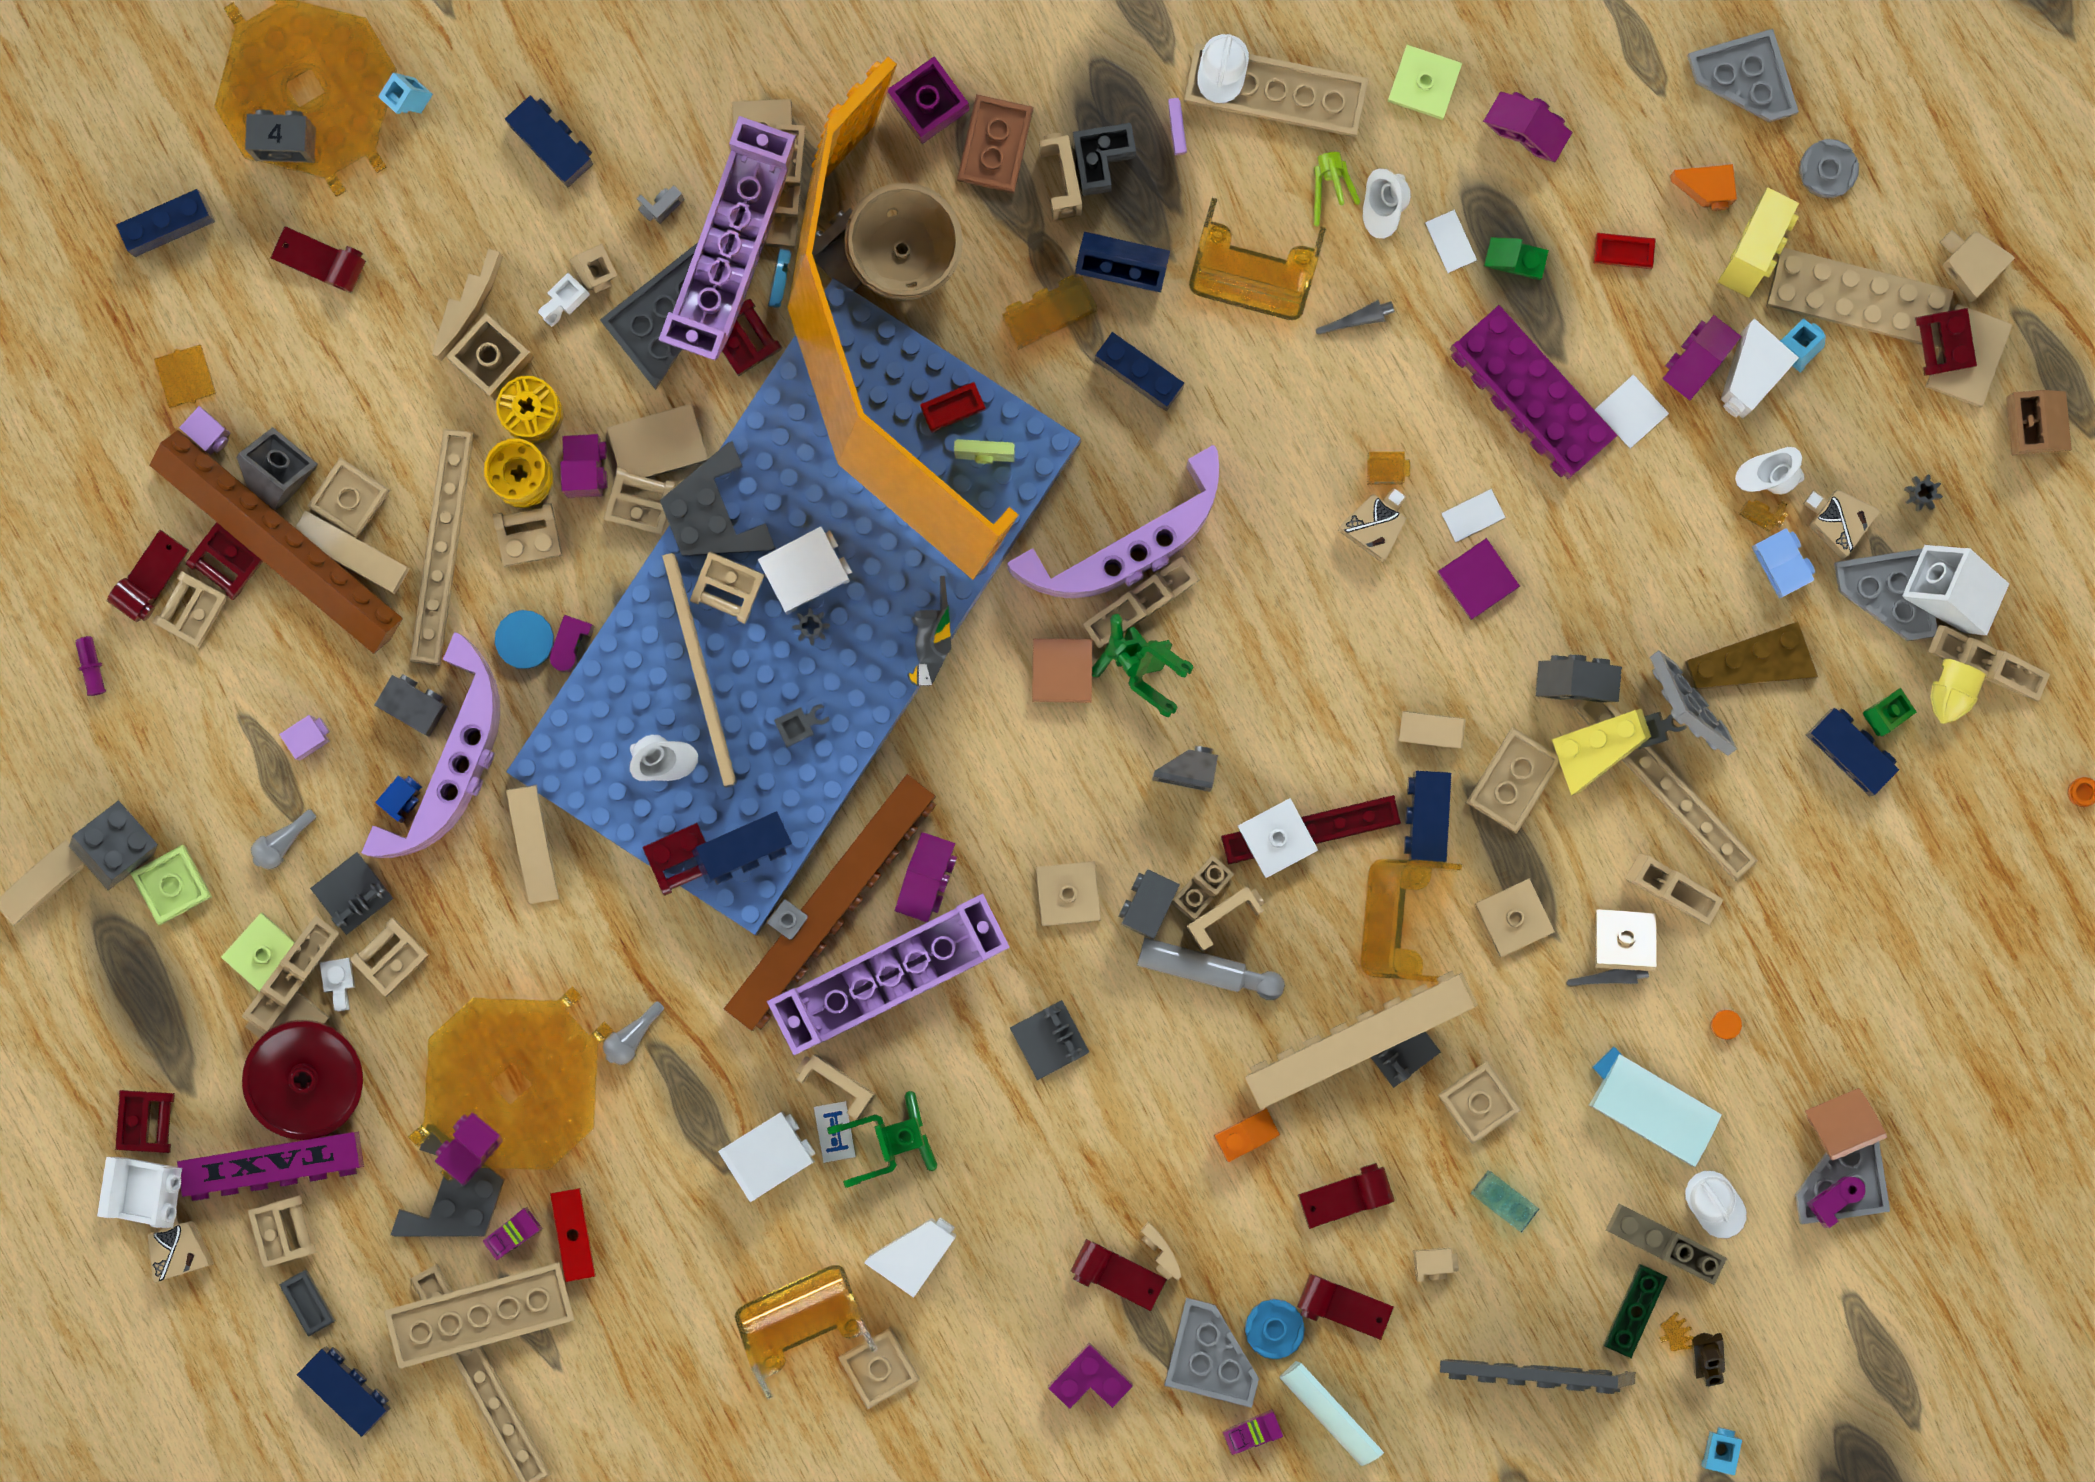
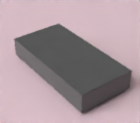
M307 1269L279 1284L307 1336H311L336 1321Z

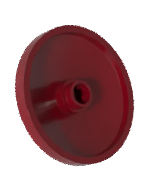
M313 1020L288 1021L268 1030L251 1048L242 1073L244 1098L253 1116L271 1132L285 1138L297 1140L319 1138L338 1129L350 1118L356 1109L363 1088L362 1064L352 1043L337 1029Z

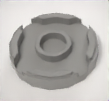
M1825 139L1814 143L1805 151L1800 161L1799 174L1803 185L1810 193L1820 198L1832 199L1844 195L1853 187L1859 173V163L1857 157L1852 152L1853 150L1839 140Z

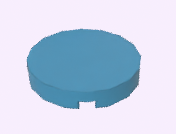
M779 249L770 291L769 307L779 308L781 306L787 280V267L791 258L790 250Z
M519 610L510 613L500 622L495 632V646L498 654L507 664L517 669H530L540 666L549 658L554 645V634L551 625L543 616L533 611Z
M1278 1299L1262 1301L1256 1305L1249 1313L1245 1325L1247 1341L1253 1350L1261 1356L1270 1359H1280L1295 1352L1303 1341L1305 1331L1302 1316L1296 1307L1284 1300Z

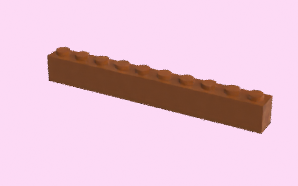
M179 430L160 443L149 465L373 654L391 640L403 620L400 615Z
M906 774L802 907L801 911L808 916V919L794 938L790 940L781 934L724 1007L725 1011L751 1031H754L756 1027L761 1030L772 1017L768 1013L770 1007L767 1001L787 992V987L793 980L798 983L808 971V968L805 966L811 957L815 959L819 957L827 946L823 943L830 933L835 936L844 925L845 921L841 918L849 909L851 912H854L863 900L860 894L865 887L868 886L871 889L882 876L878 872L884 863L890 865L900 853L896 848L904 839L908 842L918 829L915 823L921 816L926 819L936 806L933 802L936 796Z

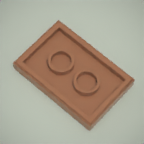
M976 94L957 181L1014 194L1034 107Z

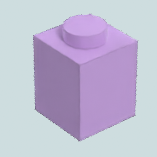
M200 406L179 427L210 455L214 451L216 453L221 451L229 441L227 437L230 432Z
M311 715L306 716L279 734L294 758L299 761L330 742L326 736L329 733V729L321 718L315 719Z

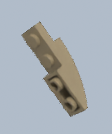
M1619 1203L1606 1228V1231L1715 1285L1727 1260L1726 1257Z

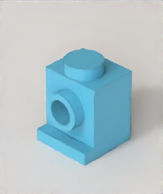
M392 73L378 97L396 114L401 112L408 113V111L421 114L433 94L416 78Z
M1803 318L1780 340L1799 357L1792 367L1801 373L1805 366L1825 347L1826 335L1818 325L1810 324Z
M1718 1427L1717 1433L1709 1431L1704 1459L1701 1463L1702 1467L1735 1475L1742 1439L1735 1437L1736 1431ZM1724 1444L1726 1446L1725 1453L1717 1454V1445Z

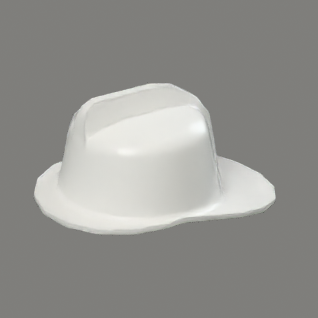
M1221 34L1211 38L1206 43L1201 56L1197 84L1200 92L1207 100L1214 103H1226L1233 100L1241 92L1249 62V52L1246 45L1239 38L1230 34Z
M1379 168L1372 171L1368 177L1363 205V221L1368 232L1376 238L1385 239L1395 232L1400 221L1401 212L1410 202V188L1405 181L1404 175L1393 174L1387 169Z
M1785 447L1749 459L1741 465L1736 473L1735 480L1737 486L1748 492L1765 489L1779 495L1790 492L1798 483L1804 480V473L1800 468L1802 462L1801 452L1795 447Z
M660 735L645 736L636 744L630 746L632 754L630 772L639 781L679 780L688 776L698 763V753L693 746L679 741H667Z
M1702 1171L1695 1174L1689 1180L1685 1190L1686 1201L1702 1227L1710 1235L1717 1238H1730L1737 1235L1746 1222V1208L1731 1183L1722 1174L1715 1171Z

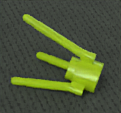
M1328 152L1317 157L1319 165L1314 167L1316 176L1314 225L1316 227L1320 225L1322 176H1324L1326 181L1333 180L1339 205H1344L1343 192L1339 180L1342 176L1356 205L1360 204L1357 191L1347 170L1346 161H1342L1340 152Z

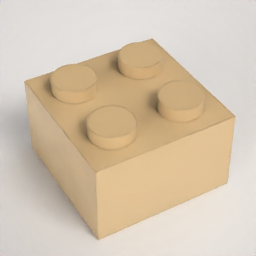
M487 313L481 317L446 356L451 363L494 401L498 397L500 390L509 381L515 379L534 358L523 345Z

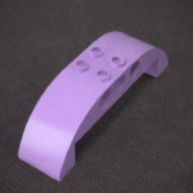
M741 116L738 117L729 142L731 149L729 158L673 313L668 312L659 341L715 361L719 357L737 320L769 233L789 170L796 139L795 135Z
M1212 445L1188 459L1186 467L1201 491L1200 494L1052 579L1049 577L1033 548L1007 563L1010 574L1022 584L1044 594L1063 598H1083L1108 592L1124 583L1129 587L1142 580L1143 572L1150 568L1153 572H1156L1169 564V558L1183 549L1196 536L1212 508L1219 480V459L1216 447ZM1166 535L1171 539L1172 544L1162 547L1157 543L1156 538ZM1135 550H1141L1146 554V559L1140 562L1135 561L1131 558L1130 554ZM1112 564L1118 566L1121 572L1117 576H1109L1104 569Z
M454 632L443 660L455 667L475 674L407 838L383 828L372 826L361 852L362 854L374 858H394L427 848L440 840L454 827L465 812L472 795L477 796L482 787L483 780L480 779L484 768L488 769L495 755L491 750L498 733L500 697L496 680L489 664L480 651L467 638ZM480 731L481 740L478 744L472 745L470 741L471 736L475 732ZM464 759H468L469 768L464 773H461L459 771V764ZM456 786L458 794L455 799L449 800L448 791L451 787Z
M981 894L957 906L955 909L797 988H793L767 1001L793 1055H796L963 973L1010 947L984 895Z

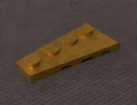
M1799 622L1685 661L1696 689L1818 677Z

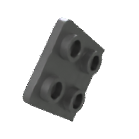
M849 208L845 213L842 210L839 211L829 221L831 226L824 233L821 230L815 233L812 255L814 261L831 279L834 278L855 291L862 283L853 272L846 256L844 241L846 224L853 211Z

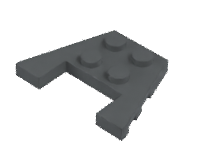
M733 441L723 446L660 500L682 556L708 555L709 552L715 554L747 553L752 551H773L776 549L766 524L736 534L714 480L717 477L743 467Z
M428 1124L419 1150L436 1155L435 1152L446 1140L451 1142L453 1139H450L434 1125ZM483 1164L469 1182L462 1186L445 1171L430 1217L426 1218L399 1209L391 1235L395 1237L486 1236L505 1179L486 1164Z

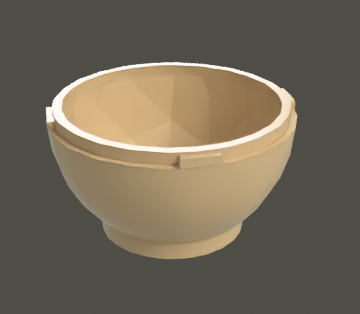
M911 183L888 184L875 189L862 198L849 217L844 240L847 259L861 283L874 293L895 300L919 299L943 286L957 268L963 245L961 225L948 202L934 190ZM896 210L897 215L888 217L887 212ZM897 246H906L907 253L903 255L897 253ZM914 284L917 285L916 287H913V288H908V287H907V286H911V285H914Z

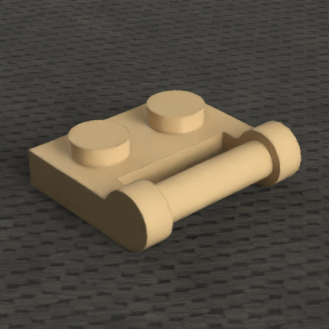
M617 467L604 520L662 534L666 515L661 502L622 493L621 488L622 484L662 494L663 498L674 489L675 482L666 480L663 483L626 473V469Z
M551 503L543 504L542 508L503 515L502 513L493 514L504 567L562 556ZM543 519L546 521V528L507 535L506 527Z
M709 552L691 595L690 602L698 605L701 602L735 616L737 621L745 624L765 574ZM710 584L744 598L742 606L705 592L706 585Z
M181 571L177 578L179 579L177 586L160 616L156 615L152 623L200 648L228 597ZM191 586L196 590L175 625L170 620L188 588Z
M393 917L386 923L387 927L359 954L355 953L350 958V961L385 997L392 993L429 956ZM394 935H397L401 941L371 968L367 962Z
M301 1195L248 1210L263 1268L317 1253L315 1244L311 1245L301 1209V1204H303ZM287 1208L290 1210L300 1246L296 1250L291 1249L281 1210Z

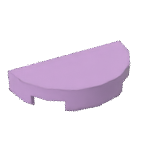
M1179 98L1168 99L1173 150L1175 156L1184 155L1187 153L1181 102Z

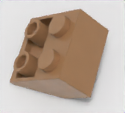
M2035 390L2013 392L2006 397L2012 456L2072 450L2065 391Z

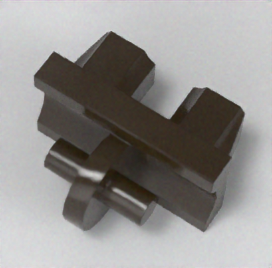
M1701 1333L1696 1335L1692 1339L1693 1365L1696 1379L1703 1377L1707 1387L1724 1383L1722 1373L1725 1372V1358L1722 1334L1717 1333L1713 1336L1712 1334Z

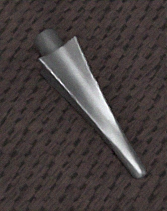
M1378 299L1356 312L1317 328L1316 333L1323 334L1347 327L1385 322V315L1395 313L1392 301L1380 305Z
M1613 969L1594 975L1568 979L1566 984L1568 986L1608 983L1638 984L1637 979L1649 978L1648 971Z

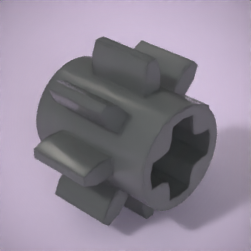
M1929 474L1924 477L1923 481H1920L1915 476L1912 478L1915 486L1904 488V491L1908 492L1910 496L1906 504L1913 502L1917 505V512L1922 510L1924 505L1929 510L1935 508L1932 500H1940L1943 497L1937 493V488L1941 483L1934 484L1931 482ZM1927 489L1929 494L1920 498L1918 492Z
M809 608L808 615L803 617V615L797 614L801 620L800 624L794 625L792 628L794 630H801L802 633L798 637L800 642L806 637L809 639L811 646H814V639L820 637L822 640H826L822 632L823 629L830 628V624H822L821 620L825 616L824 612L816 616L813 615L812 608ZM811 619L814 620L816 625H819V628L814 629V634H809L807 629H803L804 626L809 624Z

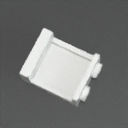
M819 527L758 559L787 615L798 610L797 607L843 583L847 584L850 582L847 575L852 573L845 558L838 559L833 550L838 547V544L831 531L825 533L822 527Z
M106 1157L97 1216L150 1224L151 1227L173 1228L177 1213L176 1205L181 1186L182 1168L126 1157Z

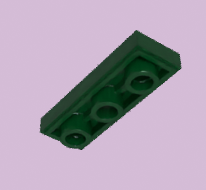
M1641 1264L1638 1265L1603 1346L1632 1358L1667 1280V1276ZM1634 1306H1639L1640 1314L1633 1317L1631 1309Z

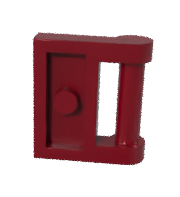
M747 299L743 302L737 318L742 315L746 317L763 343L764 348L757 351L736 320L722 350L738 377L768 357L775 355L783 348L778 340L775 341L756 313L754 309L756 306L752 299Z
M1968 308L1915 317L1916 326L1920 328L1926 365L1923 367L1924 376L1977 366ZM1932 323H1938L1944 363L1937 364L1931 328Z
M216 522L190 555L186 565L192 570L197 569L223 589L228 598L234 600L263 561ZM208 552L238 575L237 578L232 582L204 561L203 558Z
M698 823L642 847L664 896L671 894L672 889L703 876L698 865L670 878H666L664 873L665 870L694 858L692 850L706 843Z
M120 1090L115 1150L171 1153V1144H168L171 1102H174L175 1093ZM151 1101L159 1102L156 1143L148 1142Z

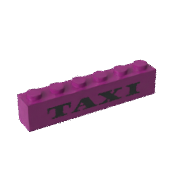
M358 1131L177 1161V1166L182 1168V1197L191 1196L192 1201L209 1199V1192L220 1191L221 1196L239 1194V1187L250 1186L251 1191L269 1189L268 1183L279 1181L280 1187L298 1184L297 1178L309 1176V1181L312 1182L328 1179L327 1173L338 1171L339 1177L357 1174L356 1168L364 1167Z

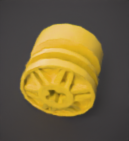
M519 376L509 381L500 390L496 401L497 416L502 426L515 439H524L533 444L542 443L552 438L560 429L563 420V405L553 388L544 380L534 376ZM532 402V406L535 408L534 411H527L525 413L522 405L524 403L529 405Z
M507 439L497 443L489 451L484 462V476L488 486L506 504L515 508H530L540 504L549 495L553 486L554 472L549 460L533 443L524 439ZM524 471L527 474V477H523L519 481L516 478V474L521 475Z

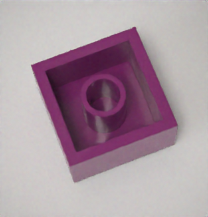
M935 56L891 86L887 91L888 99L921 144L969 111L968 101Z

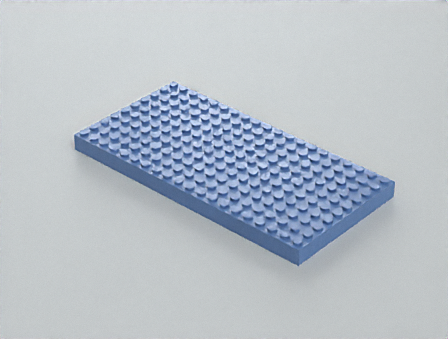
M834 278L824 292L864 414L991 523L994 524L1009 507L1019 514L997 552L977 577L972 580L838 465L795 334L721 446L722 448L728 442L733 441L743 467L717 477L714 480L736 534L766 524L774 546L778 549L822 527L825 533L831 531L838 544V547L833 549L838 559L844 557L852 571V573L847 575L850 582L831 589L797 607L798 610L787 615L765 575L749 618L744 624L737 621V617L700 602L698 605L690 602L707 555L682 556L669 525L506 771L526 786L537 785L540 795L649 866V861L642 847L690 825L698 823L706 842L777 811L792 842L785 849L787 854L770 861L769 857L758 861L760 866L743 873L742 868L731 873L732 879L716 885L715 881L706 884L703 876L681 885L682 888L756 936L921 687L913 685L907 676L909 672H913V669L919 663L915 648L918 628L912 623L911 618L914 617L916 611L920 610L940 611V576H945L952 640L1081 443L1080 437ZM975 382L986 410L931 433L920 404ZM960 439L1012 442L1015 444V462L993 461L992 464L976 463L975 460L955 459L954 441ZM773 551L721 553L717 555L765 574L758 559ZM673 553L678 560L737 783L735 786L726 788L723 785L662 555ZM710 584L706 585L705 592L742 606L744 598ZM809 608H812L813 615L816 616L824 612L825 616L821 622L822 624H830V628L823 629L822 632L826 640L824 641L818 637L814 639V646H811L809 639L806 637L800 642L798 637L802 633L801 630H794L792 626L800 624L801 620L797 614L799 613L804 617L808 615ZM811 619L809 624L804 626L803 629H807L809 634H814V629L819 628V625H816L814 620ZM822 704L824 708L817 710L815 716L818 720L829 717V722L824 725L811 726L814 733L813 736L787 748L774 720L800 707L804 715L810 713L814 706ZM660 735L667 741H679L693 746L698 753V763L688 776L679 780L639 781L630 772V762L632 760L630 746L636 744L645 736ZM692 858L665 870L664 873L667 878H670L698 864L695 858Z

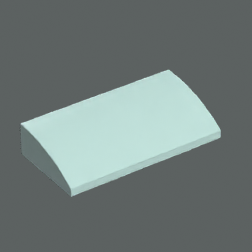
M1620 1054L1589 1106L1696 1167L1722 1115Z
M1295 1361L1279 1376L1284 1384L1359 1465L1369 1464L1384 1453L1302 1363Z

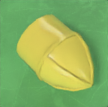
M1944 659L1942 663L1943 672L1939 682L1933 681L1930 698L1933 712L1942 724L1956 721L1972 709L1978 700L1977 696L1986 677V674L1982 671L1952 659Z

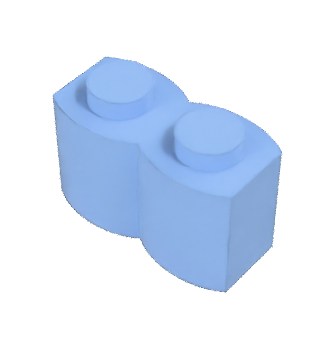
M1787 528L1752 546L1760 565L1766 572L1779 598L1814 581L1812 574L1815 573L1808 558L1803 559L1798 550L1801 547V543L1797 535L1793 531L1789 533Z

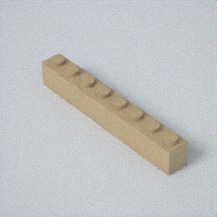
M1453 971L1436 978L1439 984L1431 988L1423 984L1409 991L1412 997L1401 1001L1399 997H1396L1383 1004L1385 1010L1374 1014L1371 1009L1357 1016L1358 1022L1349 1027L1344 1022L1330 1029L1332 1035L1322 1040L1319 1035L1303 1042L1305 1048L1297 1052L1290 1048L1277 1054L1278 1061L1270 1065L1265 1060L1250 1067L1252 1073L1246 1076L1245 1079L1260 1109L1475 1008L1478 1003L1463 973L1455 976Z

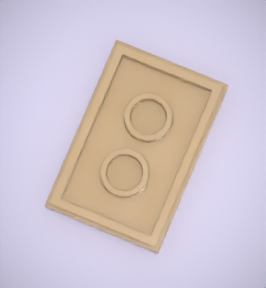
M1957 304L1955 305L1954 310L1968 307ZM1968 308L1977 366L1930 375L1926 388L1981 408L1985 402L2013 324ZM1941 346L1936 357L1937 364L1944 363Z
M692 403L607 427L618 468L626 469V473L650 478L708 460Z
M1512 727L1465 803L1517 834L1559 766L1560 761L1557 754Z

